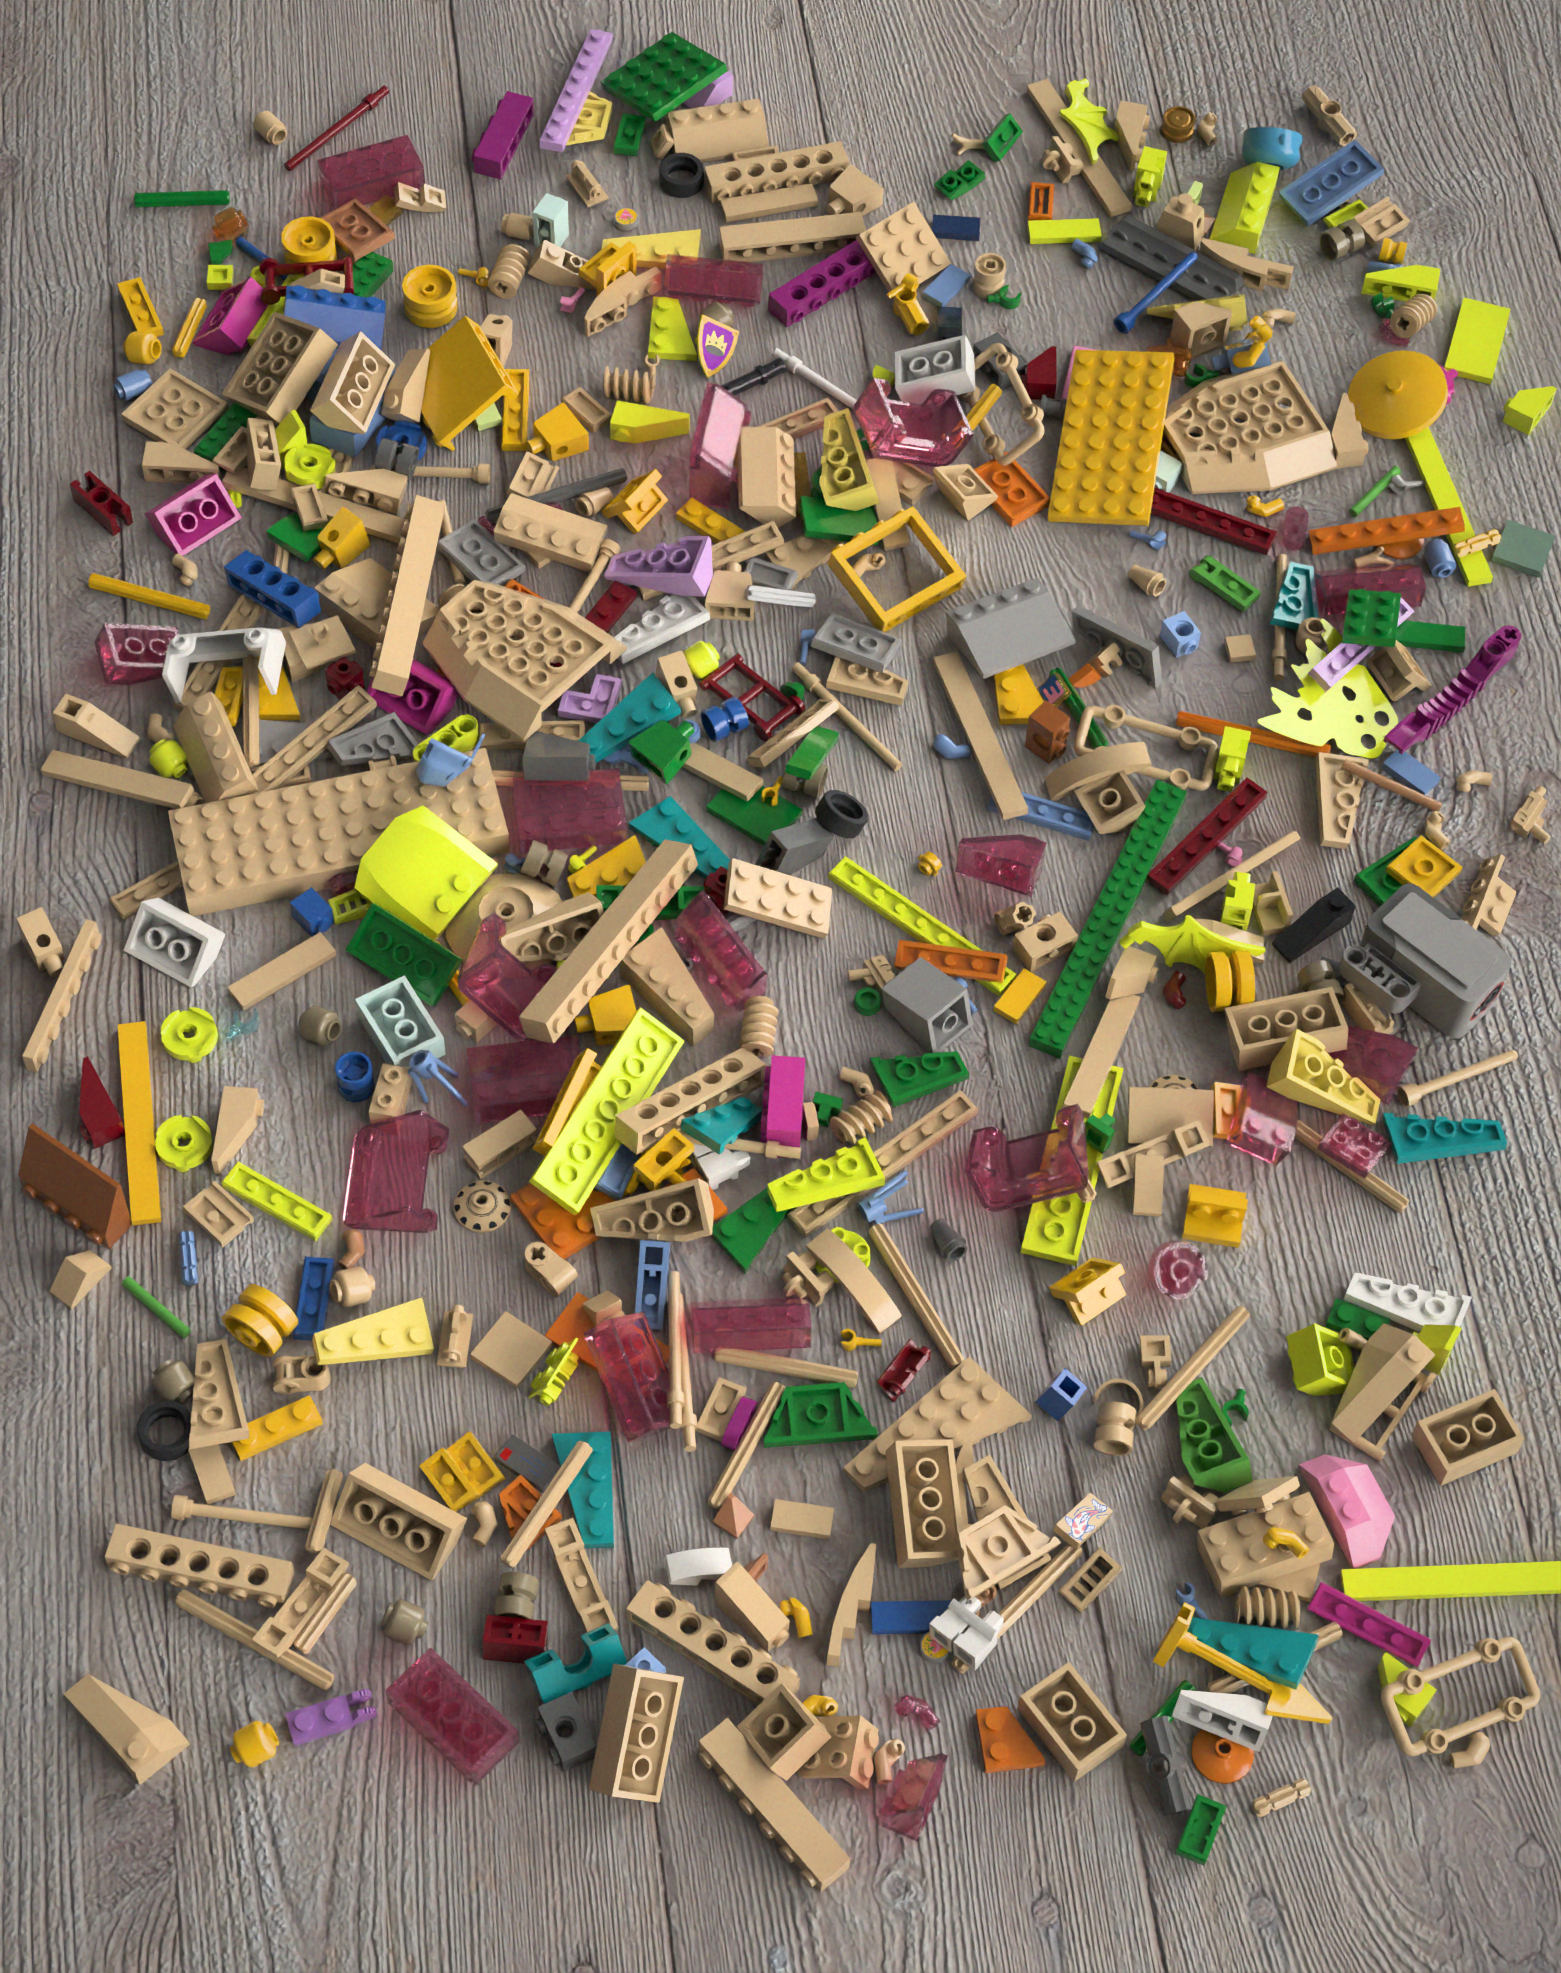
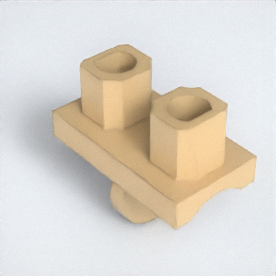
M1053 136L1051 138V146L1043 152L1044 157L1041 161L1043 167L1047 170L1053 169L1062 183H1069L1071 176L1079 175L1083 168V163L1080 159L1072 158L1073 148L1069 143H1062L1058 136Z
M809 1251L798 1256L791 1252L786 1256L788 1261L783 1268L786 1274L783 1275L782 1279L787 1283L783 1292L788 1297L797 1294L802 1299L806 1296L817 1307L823 1302L825 1293L832 1288L834 1278L827 1271H823L817 1276L812 1273L811 1270L816 1268L817 1262Z
M1186 1475L1181 1476L1179 1479L1173 1476L1160 1498L1161 1501L1176 1512L1172 1520L1179 1523L1184 1517L1201 1529L1208 1527L1217 1510L1216 1500L1219 1498L1211 1492H1205L1202 1496L1193 1490L1195 1485L1192 1479Z

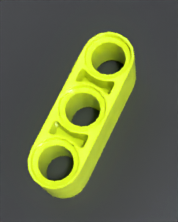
M468 714L461 715L425 739L413 750L414 762L421 760L431 738L461 753L474 748L479 741L476 718Z

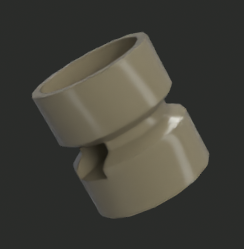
M1350 219L1339 224L1337 227L1323 231L1320 234L1319 243L1327 259L1335 261L1346 256L1348 253L1361 249L1365 244V236L1361 226L1355 220Z
M821 764L811 780L804 779L803 782H800V777L784 773L782 788L798 792L801 789L804 795L819 799L826 783L829 767Z
M533 840L520 872L533 878L539 875L541 881L555 887L569 854L557 849L549 851L547 845Z
M1319 960L1312 962L1302 968L1297 974L1304 992L1333 987L1338 1003L1340 1004L1344 1000V991L1338 980H1335L1336 975L1328 961Z
M506 1572L500 1575L498 1594L501 1597L496 1599L493 1616L533 1619L535 1605L532 1602L537 1598L539 1580L532 1575L521 1572Z

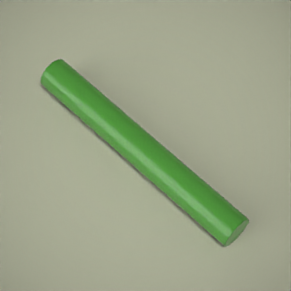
M1393 466L1349 509V514L1352 517H1357L1392 482V477L1401 473L1400 468Z
M130 1276L123 1280L122 1286L184 1339L190 1334V1328Z

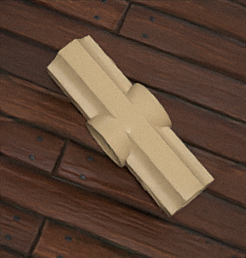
M1316 85L1308 87L1302 94L1301 100L1318 119V128L1329 132L1342 147L1356 139L1357 132L1341 114V105L1337 101L1329 100Z

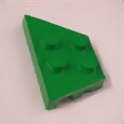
M845 1382L790 1386L785 1388L780 1405L773 1416L772 1424L767 1435H765L764 1448L873 1440L878 1437V1430L870 1424L864 1415L865 1411L853 1399L852 1392Z

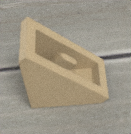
M90 1250L65 1257L52 1284L50 1294L72 1310L112 1268Z

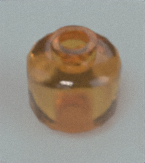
M229 207L214 216L215 225L211 226L218 240L223 238L224 241L232 240L234 242L238 237H243L247 234L246 228L249 227V224L241 209L236 210L234 207Z

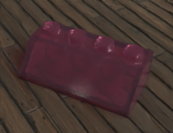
M667 254L663 294H668V297L673 299H681L682 296L692 297V300L706 301L708 298L716 299V302L730 304L731 301H737L743 306H755V303L760 304L763 264Z
M1411 563L1314 571L1317 601L1321 615L1346 613L1349 589L1401 593V598L1410 607H1421L1426 591L1421 567Z
M701 891L676 918L675 934L682 944L686 943L692 950L690 953L694 961L698 965L702 964L707 970L706 975L712 985H718L722 990V997L729 1007L734 1006L739 1013L745 1009V1001L752 996H766L767 973L705 891Z
M793 1297L691 1302L694 1353L717 1352L723 1349L772 1350L811 1348V1316L807 1297L802 1299Z
M645 1312L611 1318L584 1332L588 1348L595 1360L599 1375L603 1380L627 1442L647 1438L671 1428L670 1408L667 1407L669 1371Z

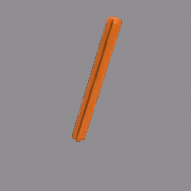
M1179 711L1176 718L1177 726L1194 727L1199 731L1223 736L1225 726L1251 731L1249 740L1251 743L1316 757L1318 752L1330 753L1331 746L1326 743L1323 746L1312 745L1273 731L1185 711Z

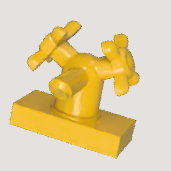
M673 1128L634 1164V1170L639 1174L638 1181L644 1183L649 1191L661 1189L662 1187L659 1185L663 1180H669L673 1185L687 1182L682 1177L684 1174L682 1168L691 1163V1160L687 1157L695 1151L694 1145Z

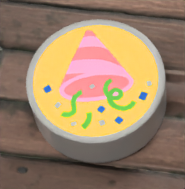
M621 208L615 212L614 224L619 230L631 231L638 225V214L632 208Z
M927 1632L921 1639L920 1653L926 1661L941 1663L947 1659L950 1652L930 1637V1632Z

